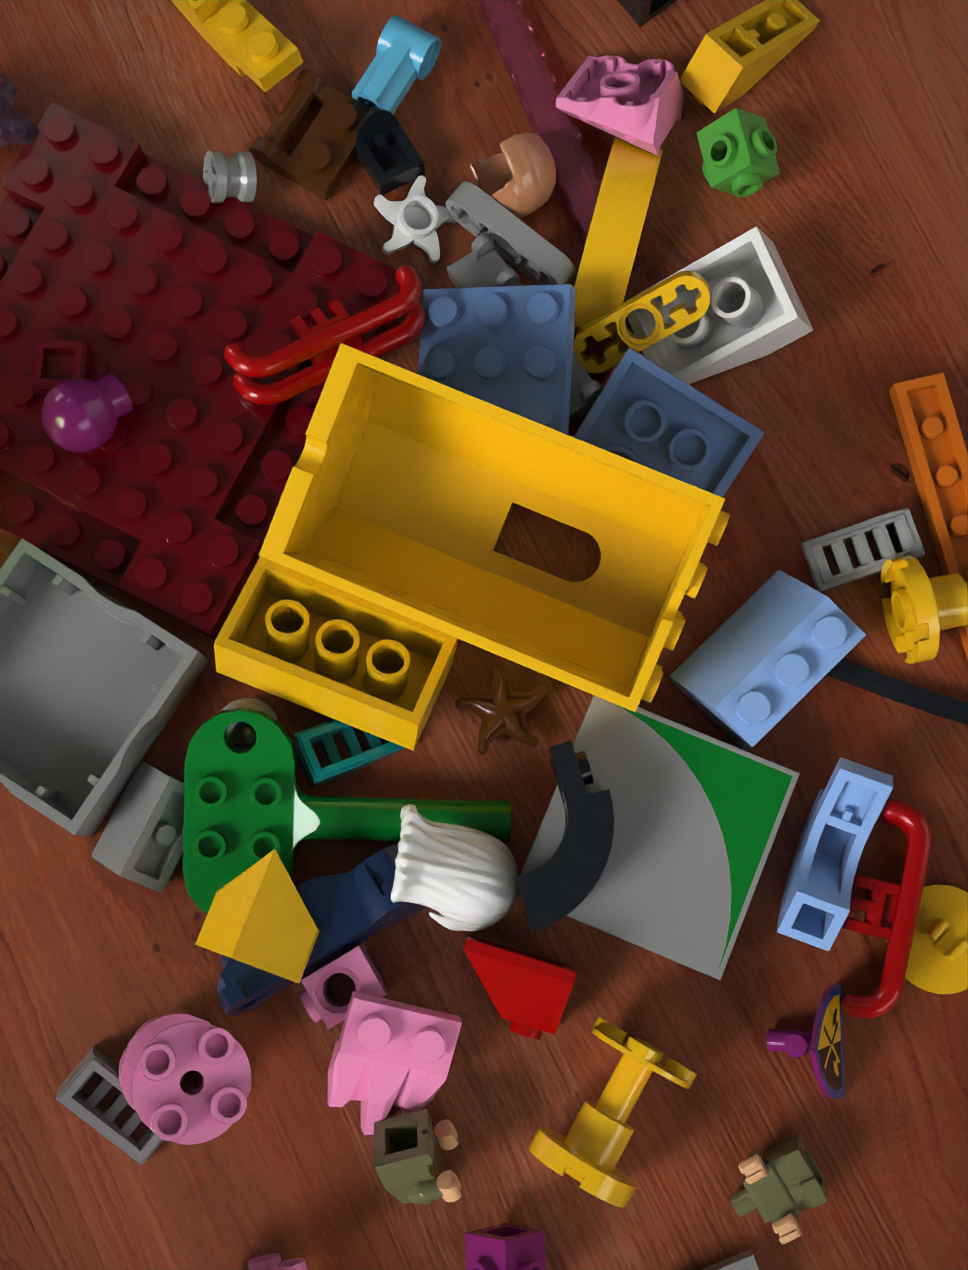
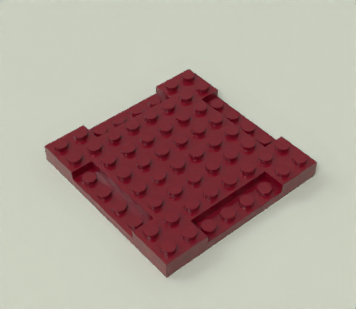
M52 101L2 183L3 188L8 194L0 206V529L20 540L23 538L43 552L216 640L260 557L258 555L292 467L298 462L306 443V431L325 385L323 383L274 405H258L245 400L235 389L233 378L238 372L227 363L224 357V350L229 344L237 343L252 356L265 355L298 340L291 327L290 319L300 315L308 328L314 326L309 317V310L319 307L326 318L331 319L332 316L329 313L327 302L338 298L351 316L393 297L400 290V285L395 278L397 270L319 231L312 236L236 198H226L222 203H211L206 183L144 154L139 143ZM392 321L362 334V341L387 331ZM35 338L87 340L92 346L89 379L96 381L111 373L125 388L132 402L133 410L117 419V426L112 437L100 448L85 453L71 452L55 444L47 435L41 419L42 404L46 395L34 394L30 389ZM310 358L278 374L264 378H253L258 383L270 384L313 365Z

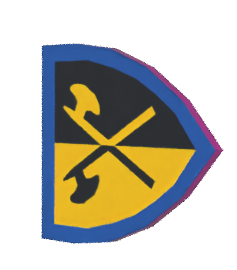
M842 984L831 985L824 991L818 1005L813 1031L769 1028L767 1032V1047L769 1051L787 1052L794 1058L810 1053L819 1087L826 1098L840 1099L844 1096Z

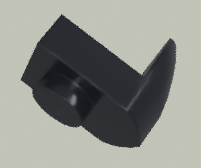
M372 107L358 127L355 147L358 160L380 195L383 196L416 180L418 176H424L425 166L422 158L400 126L398 119L385 109Z

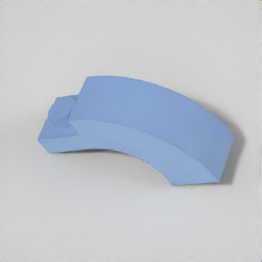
M840 757L825 790H819L801 833L784 888L777 933L830 951L850 912L851 891L858 862L869 834L893 789L892 775Z

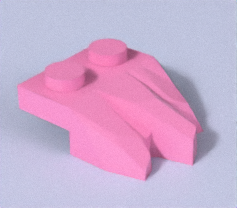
M352 991L340 1038L337 1037L328 1069L329 1107H343L350 1100L361 1101V1130L364 1135L374 1134V1122L385 1120L392 1105L399 1107L403 1115L422 1110L434 1098L446 1081L462 1025L460 1016Z

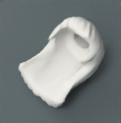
M413 804L403 806L400 813L402 821L400 841L398 843V854L395 858V879L390 900L393 903L402 901L430 907L440 913L430 912V917L442 926L454 931H479L496 924L508 913L516 896L517 882L515 876H518L516 861L508 847L500 840L477 829L431 821L421 816Z

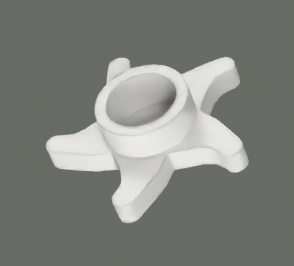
M422 175L417 177L404 201H388L382 195H377L373 204L385 219L394 225L392 239L385 242L382 247L384 254L389 255L413 243L427 253L429 261L435 264L440 259V247L436 230L446 222L456 223L457 221L451 216L446 207L435 205L426 197L424 192L426 178Z

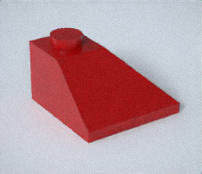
M468 935L463 950L501 1018L511 1021L509 1030L537 1040L541 1039L543 1031L555 1035L577 972L569 965Z

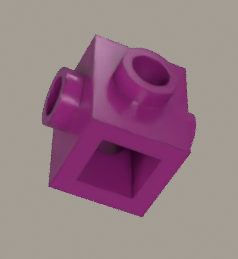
M502 1223L466 1232V1270H546L545 1231Z

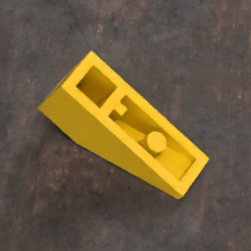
M765 0L706 33L682 74L680 83L693 94L697 102L708 107L715 114L741 98L817 27L820 20L798 0Z

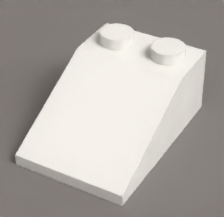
M756 226L678 271H694L705 278L710 288L708 310L697 321L642 350L646 358L686 383L691 384L767 356L814 330L774 243ZM684 284L678 286L677 298L665 306L662 302V296L653 299L662 308L665 323L673 321L669 316V309L678 304L685 303L689 309L696 306L695 296L700 293L698 288L688 290ZM635 309L627 315L635 335H647L655 328V318L646 309Z

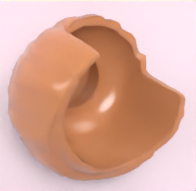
M529 132L514 134L512 137L502 141L500 148L503 153L478 158L469 164L479 188L517 218H523L543 206L550 199L556 184V166L549 147L540 136Z

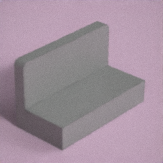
M140 762L95 846L92 858L117 875L162 893L183 853L184 782L165 774L147 763Z

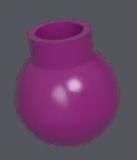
M108 373L96 381L73 378L56 384L44 398L41 419L47 435L55 444L71 452L85 453L100 448L111 438L117 426V419L132 411L133 406L129 395L120 381L113 374Z

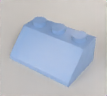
M778 570L668 678L737 748L746 751L754 747L866 634L828 596Z

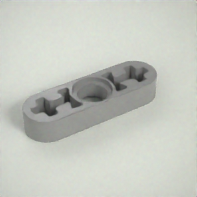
M462 182L445 204L448 212L461 226L475 237L487 234L493 241L494 249L497 253L535 284H569L576 275V269L566 255L473 183Z

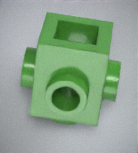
M735 108L696 132L704 160L702 163L703 174L713 189L733 194L735 197H746L761 190L764 182L780 173L775 156L777 153V143L773 134L768 129L764 117Z

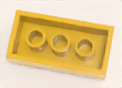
M260 556L214 642L216 672L414 751L453 664L458 638Z

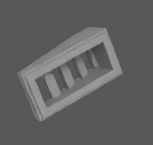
M908 507L880 515L801 544L816 590L819 592L881 574L884 562L888 559L911 555L919 561L925 556L922 542ZM891 528V531L893 533L895 542L899 550V553L897 554L895 553L887 529ZM873 534L881 559L874 561L866 536ZM852 541L860 567L853 569L844 544L845 542ZM829 547L832 548L840 570L839 574L833 576L823 549Z
M95 1046L87 1052L57 1089L56 1100L140 1165L147 1161L163 1141L150 1128L146 1130L138 1141H135L130 1136L141 1122L135 1110L120 1127L114 1122V1119L128 1104L119 1083V1066ZM97 1072L103 1078L90 1094L85 1097L80 1090L92 1075ZM112 1086H115L120 1092L105 1111L102 1112L97 1105Z

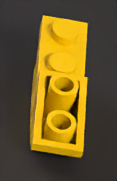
M171 0L190 24L228 65L242 78L247 75L265 93L303 63L299 49L246 0Z

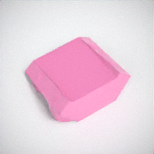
M588 56L556 98V108L659 156L660 146L676 121L681 122L685 96L678 73L674 71L673 63L668 60L650 59L638 64L627 63L620 56Z

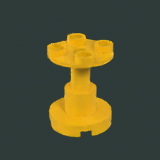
M911 555L888 559L884 562L881 570L880 584L891 582V597L881 599L887 629L898 653L907 652L905 662L908 664L934 659L939 650L940 631L968 625V581L965 582L958 573L928 578L918 559Z
M598 1016L591 1032L623 1053L597 1104L595 1105L589 1101L584 1102L566 1136L549 1128L539 1126L528 1149L538 1160L559 1175L563 1176L565 1172L579 1181L581 1189L607 1203L624 1208L638 1187L629 1176L615 1166L635 1131L626 1121L647 1081L654 1071L664 1078L686 1089H690L697 1073L670 1057H667L664 1065L661 1064L660 1061L665 1054L664 1052L637 1036L635 1038L629 1036L627 1042H624L627 1032Z

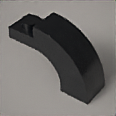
M572 741L551 746L548 750L565 811V829L560 845L552 857L542 866L528 873L515 876L531 932L559 921L572 912L588 896L602 875L612 847L614 811L610 789L587 795L585 785L594 783L591 768L585 751L575 753Z

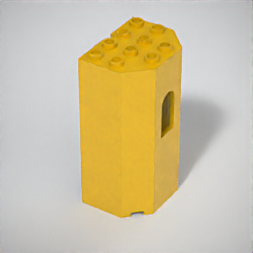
M340 343L306 431V443L298 462L292 467L258 556L636 712L641 699L651 703L663 676V666L656 664L663 647L671 651L674 650L686 621L683 619L682 612L678 611L684 595L695 599L708 569L703 563L699 562L707 542L718 545L730 514L721 511L725 498ZM512 504H518L591 535L598 543L601 552V560L596 572L583 581H567L494 551Z

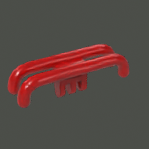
M408 265L399 267L395 275L400 285L399 292L393 297L351 316L339 299L336 298L327 302L329 313L332 316L331 319H327L319 307L308 311L311 322L314 325L311 328H308L300 315L290 319L291 327L298 340L268 354L252 356L240 344H229L224 350V357L227 363L238 372L233 378L235 389L245 400L258 405H274L325 383L340 343L377 358L405 346L418 337L425 323L426 313L419 300L421 283L416 271ZM405 314L404 321L399 325L362 341V334ZM310 358L313 365L270 384L258 383L253 378H264L278 374Z
M896 799L886 801L880 817L884 823L900 828L907 837V848L899 885L855 875L852 887L858 890H869L868 900L851 897L850 908L865 912L864 921L861 922L856 918L847 917L841 927L845 930L888 940L877 989L869 995L847 994L841 1000L842 1011L853 1018L873 1019L886 1014L898 1003L904 988L932 848V831L926 817L914 806Z

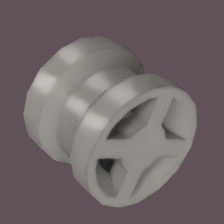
M216 150L206 152L203 164V180L208 185L207 193L211 203H222L226 198H236L244 203L253 202L257 188L255 161L250 151H237L233 156H224L220 151Z

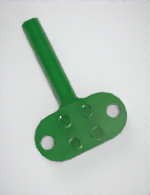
M245 707L223 710L200 726L190 740L184 765L183 874L186 890L196 906L208 914L215 894L219 889L274 849H276L291 878L294 868V849L303 840L400 841L402 822L400 813L403 806L407 804L415 805L418 813L431 821L477 829L503 843H509L511 804L510 801L305 795L300 791L296 783V758L293 741L282 724L263 711ZM239 721L250 724L256 731L257 739L254 746L244 750L233 747L227 740L226 735L229 725Z

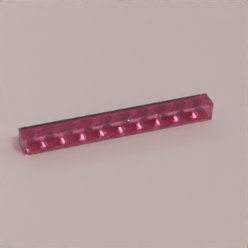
M479 0L481 14L531 128L535 134L542 138L551 151L556 166V185L581 242L585 247L602 181L600 178L595 179L591 170L593 169L591 156L587 150L583 152L579 143L581 142V135L577 125H571L568 114L556 108V98L558 97L556 91L558 87L553 71H548L544 64L546 62L544 50L541 44L536 45L532 37L534 36L533 26L529 18L524 19L521 12L523 9L521 0Z

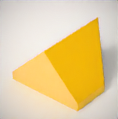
M274 849L216 892L195 945L299 984L320 930L317 929L276 849Z

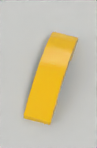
M614 138L574 286L577 290L575 330H579L585 324L623 304L663 149H660L659 156L623 139ZM615 321L608 324L612 327L613 332L607 338L614 339L617 328Z

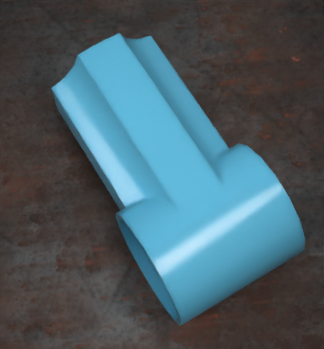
M394 15L385 25L378 40L377 55L352 91V98L369 108H382L394 114L415 80H423L432 70L440 52L441 39L399 15Z

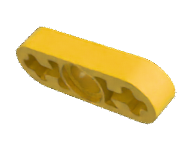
M681 271L585 324L578 330L574 339L573 350L577 354V360L586 372L600 373L620 363L628 348L640 352L697 321L708 310L710 304L709 285L699 273ZM684 284L688 290L698 288L700 293L695 296L696 306L689 309L685 303L678 304L669 309V316L673 321L665 323L663 310L653 299L662 296V302L665 306L677 298L678 286ZM635 309L650 311L656 321L653 331L644 336L631 333L625 321L631 311ZM615 321L619 337L627 346L620 348L619 339L617 338L605 346L604 358L599 359L595 353L586 355L583 351L587 347V337L593 336L597 342L606 339L613 332L612 327L608 324Z

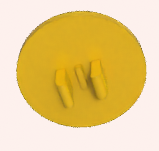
M949 885L924 886L905 978L914 986L936 994H954L968 989V892Z

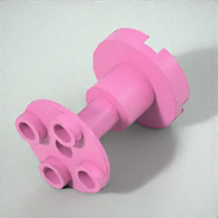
M166 1013L145 1022L135 1032L126 1050L124 1049L119 1062L121 1091L127 1103L137 1112L141 1121L160 1139L182 1145L204 1143L226 1132L233 1123L240 1120L246 1111L247 1098L252 1082L250 1063L241 1044L227 1030L211 1025L208 1021L187 1013ZM184 1075V1082L180 1084L181 1078Z

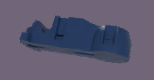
M398 843L377 852L348 873L311 878L296 887L317 929L320 930L302 978L382 930L408 919L427 907L402 901L393 903L390 900L395 879V858L398 854ZM222 955L221 963L224 969L219 978L217 993L225 1015L229 1014L234 1017L255 1010L265 1004V1000L295 982Z

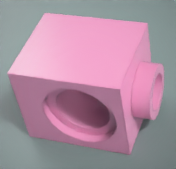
M361 944L302 979L301 982L306 991L300 994V998L311 1019L315 1023L323 1020L327 1029H330L345 1020L349 1003H337L329 996L327 984L333 974L343 973L348 975L355 983L356 992L382 998L390 990L365 946Z

